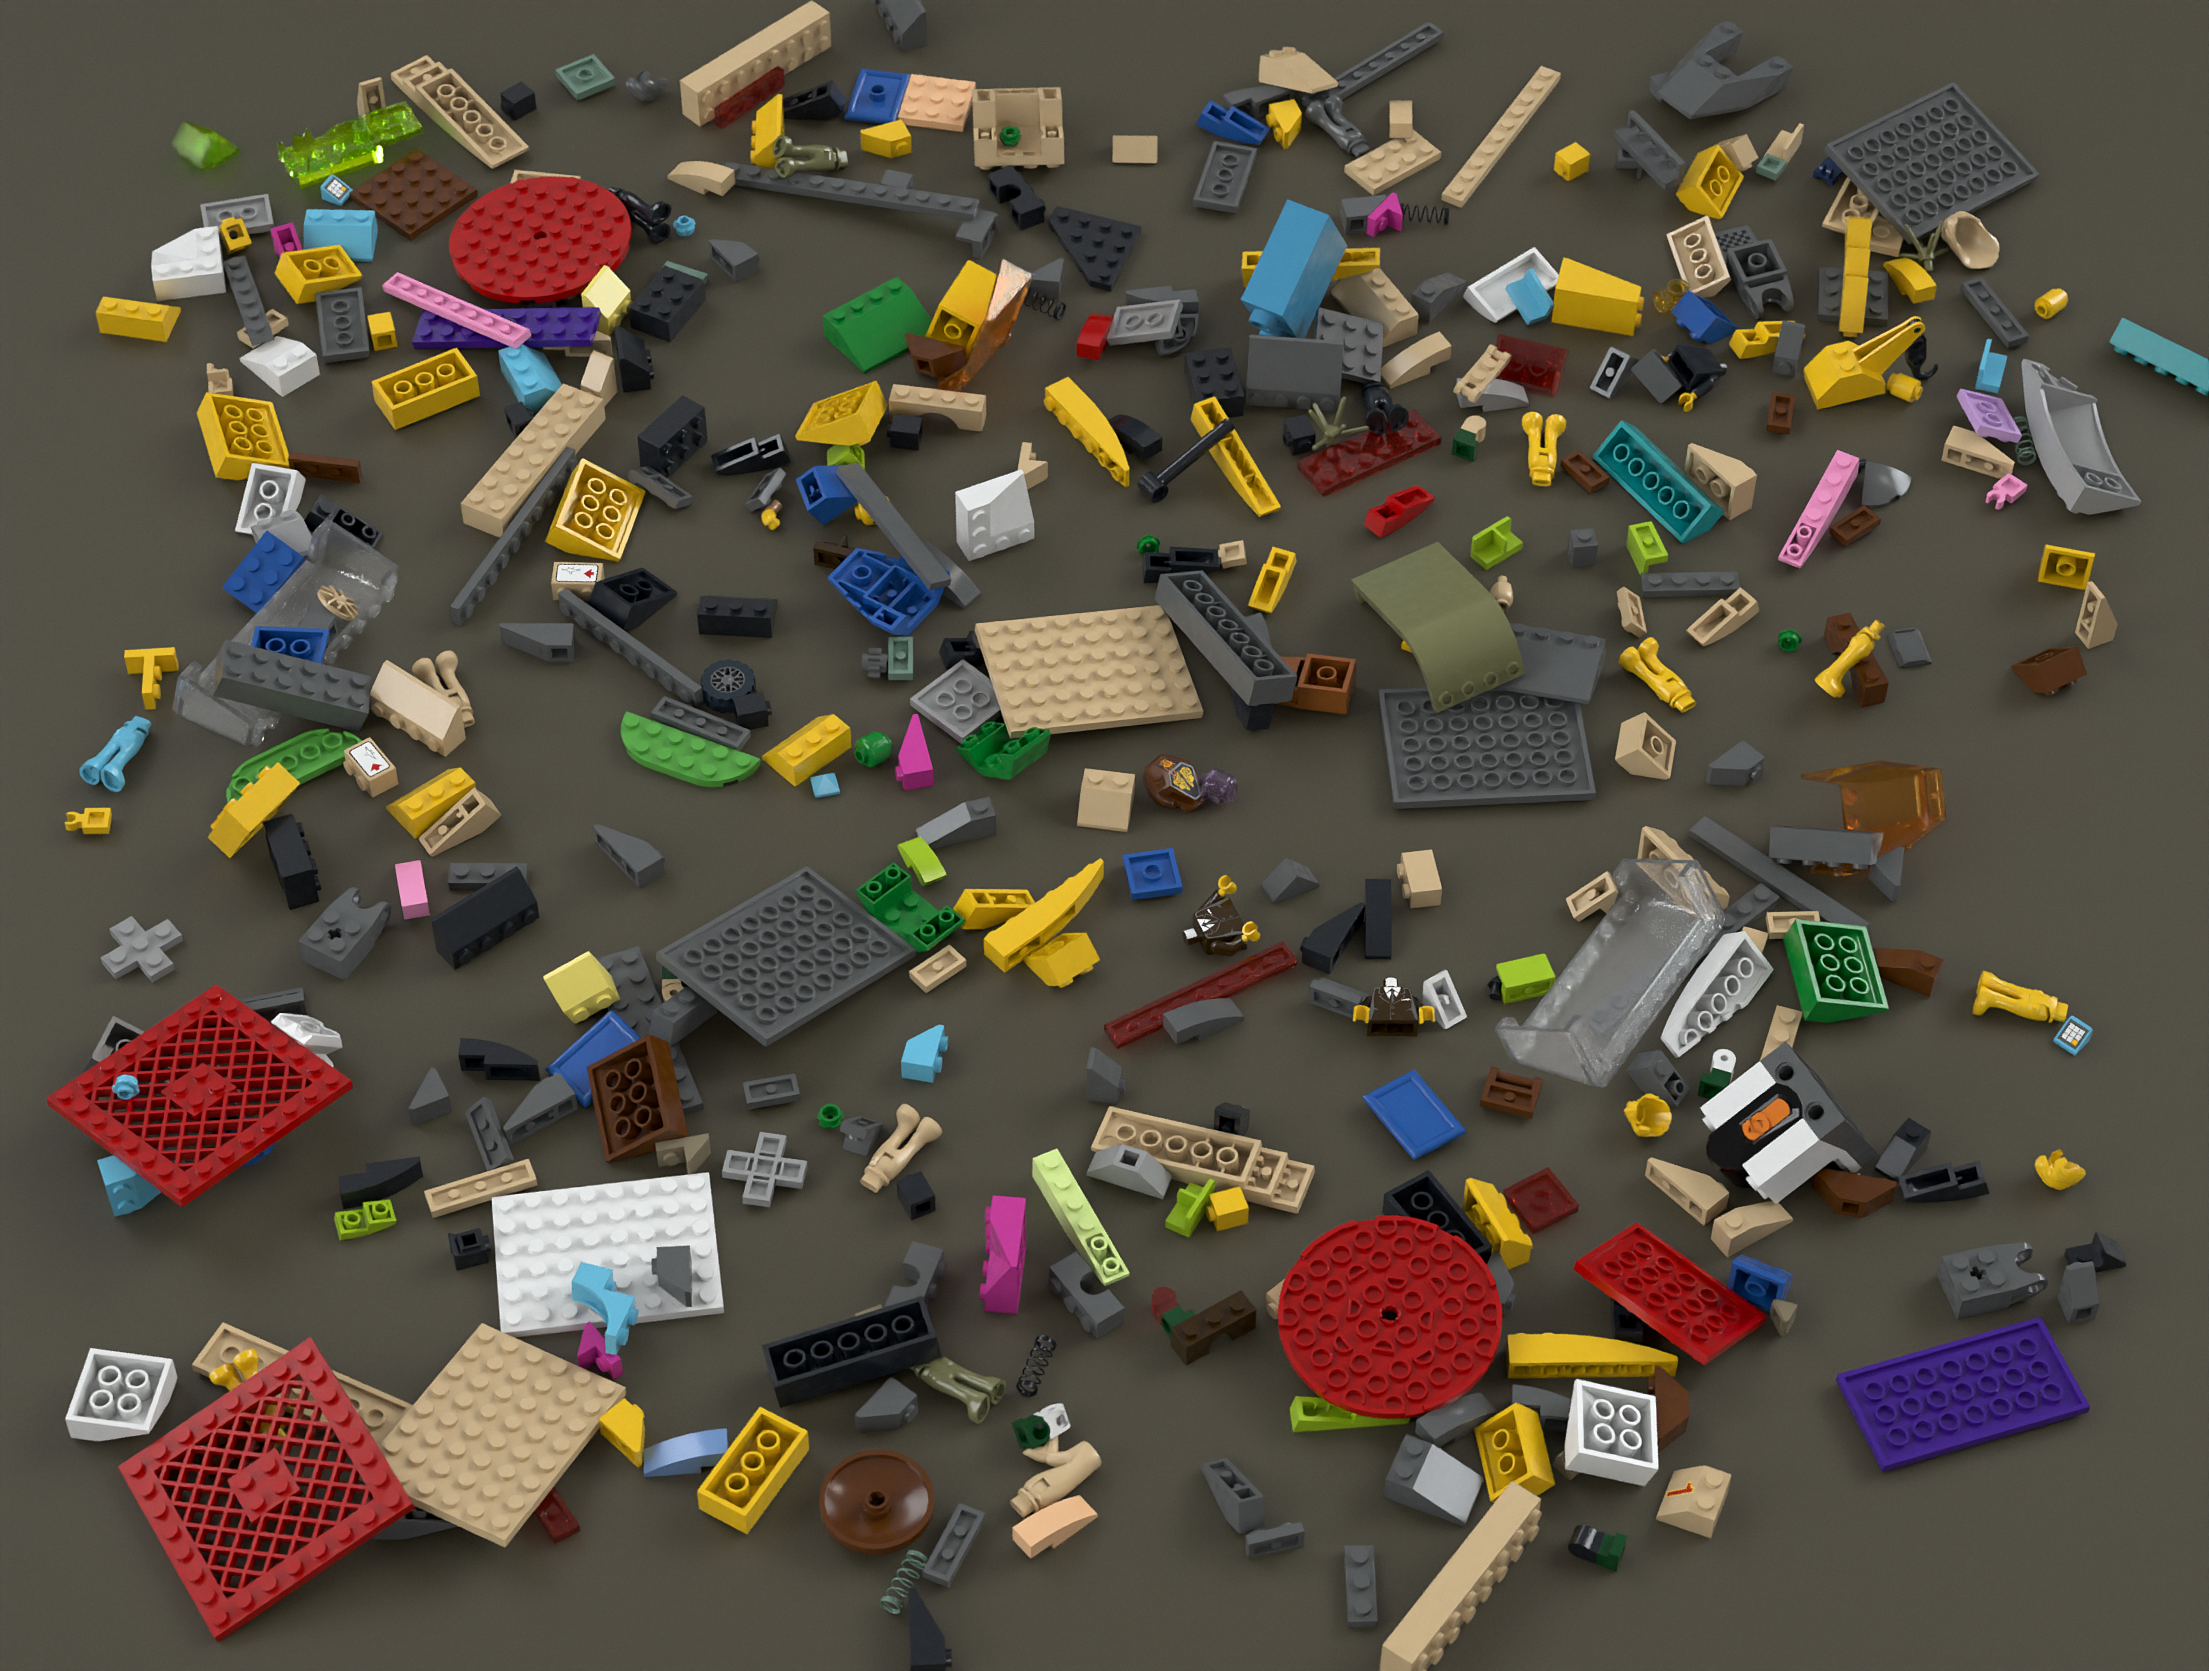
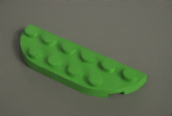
M626 712L623 717L621 736L628 755L642 766L703 787H723V783L738 780V782L743 781L761 765L760 758L636 714Z
M329 729L313 730L298 735L247 760L233 773L230 785L226 790L227 802L229 803L233 798L238 801L243 796L240 793L249 782L255 784L259 780L257 775L267 765L272 768L278 762L301 785L342 765L346 761L344 750L362 740L349 732L344 731L343 734L329 732Z

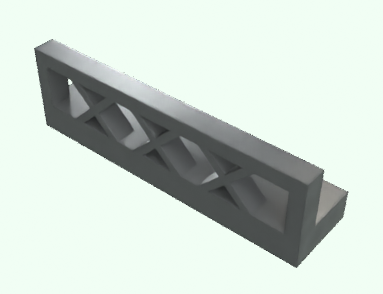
M1635 110L1628 113L1627 126L1615 130L1613 138L1664 191L1683 183L1686 165L1684 160Z
M302 987L238 999L270 1023L280 1013L307 1016ZM217 1025L205 1026V1028L217 1027Z

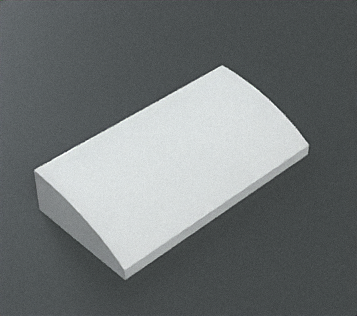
M1533 247L1470 285L1463 298L1481 315L1496 323L1518 310L1505 290L1507 284L1523 279L1527 270L1532 268L1546 291H1549L1556 286L1559 274L1539 251Z

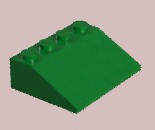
M895 277L823 315L824 336L866 374L907 352L908 347L904 335L911 333L925 337L932 320L913 291L901 279Z
M1800 919L1794 920L1783 940L1805 1021L1831 1023L1888 1011V1003L1865 926Z

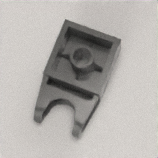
M1771 238L1728 249L1726 261L1728 272L1741 300L1755 319L1763 318V305L1769 302L1779 304L1785 311L1793 310V294L1787 277V270Z
M356 887L349 888L328 906L298 941L302 961L345 981L374 948L376 939L390 918L391 904L381 901L371 908L361 909L359 908L362 900L361 890Z
M2010 1243L1991 1245L1941 1257L1937 1277L1957 1320L2007 1309L2011 1304L2033 1297L2047 1287L2048 1280L2045 1275L2027 1273L2018 1267L2032 1257L2033 1249L2030 1244Z

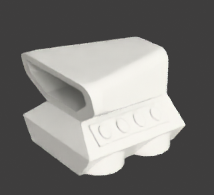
M280 1013L271 1021L274 1026L333 1067L332 1061L326 1054L343 1048L340 1034L325 1028L321 1021L305 1015Z

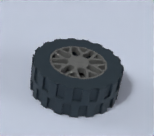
M727 659L726 661L720 660L715 664L712 663L710 667L704 670V674L701 675L700 682L703 690V701L712 710L720 711V713H734L733 697L756 693L753 670L747 664H743L738 660Z

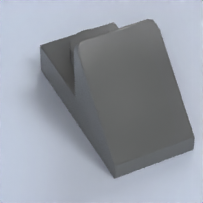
M862 1116L842 1121L840 1132L846 1133L843 1149L867 1156L883 1128V1123Z

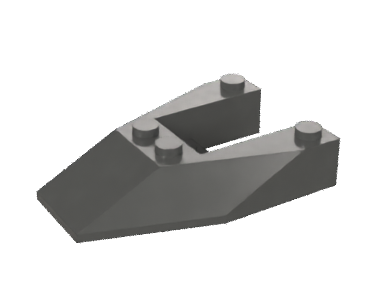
M1727 20L1715 26L1679 61L1658 91L1657 96L1689 119L1746 110L1785 89L1793 66L1787 63L1785 59L1776 55L1740 76H1736L1727 67L1718 63L1736 53L1743 35L1742 30Z

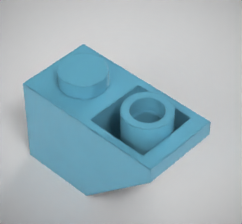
M939 1024L907 1041L901 1060L902 1078L933 1083L935 1074L940 1073L943 1058L940 1057L941 1053L946 1052L948 1047V1037L944 1034V1025Z

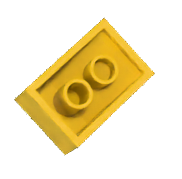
M341 245L284 252L281 254L275 271L276 276L296 304L315 302L316 293L340 290L360 280L363 276Z

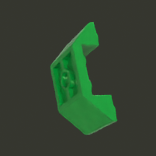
M990 721L982 725L981 730L976 734L964 738L963 743L956 748V751L981 776L1011 780L1047 753L1051 733L1049 729L1032 727L1024 732V736L1018 740H1013V738L1010 739L1006 724Z
M894 862L856 890V894L866 911L914 947L916 952L930 950L965 923V919L948 905L938 911L913 891L911 876Z

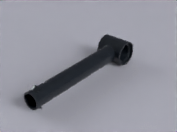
M1225 418L1159 474L1156 475L1150 471L1142 475L1138 481V488L1152 502L1158 503L1162 501L1169 492L1167 485L1219 443L1220 440L1228 434L1230 435L1235 429L1234 425L1228 418Z

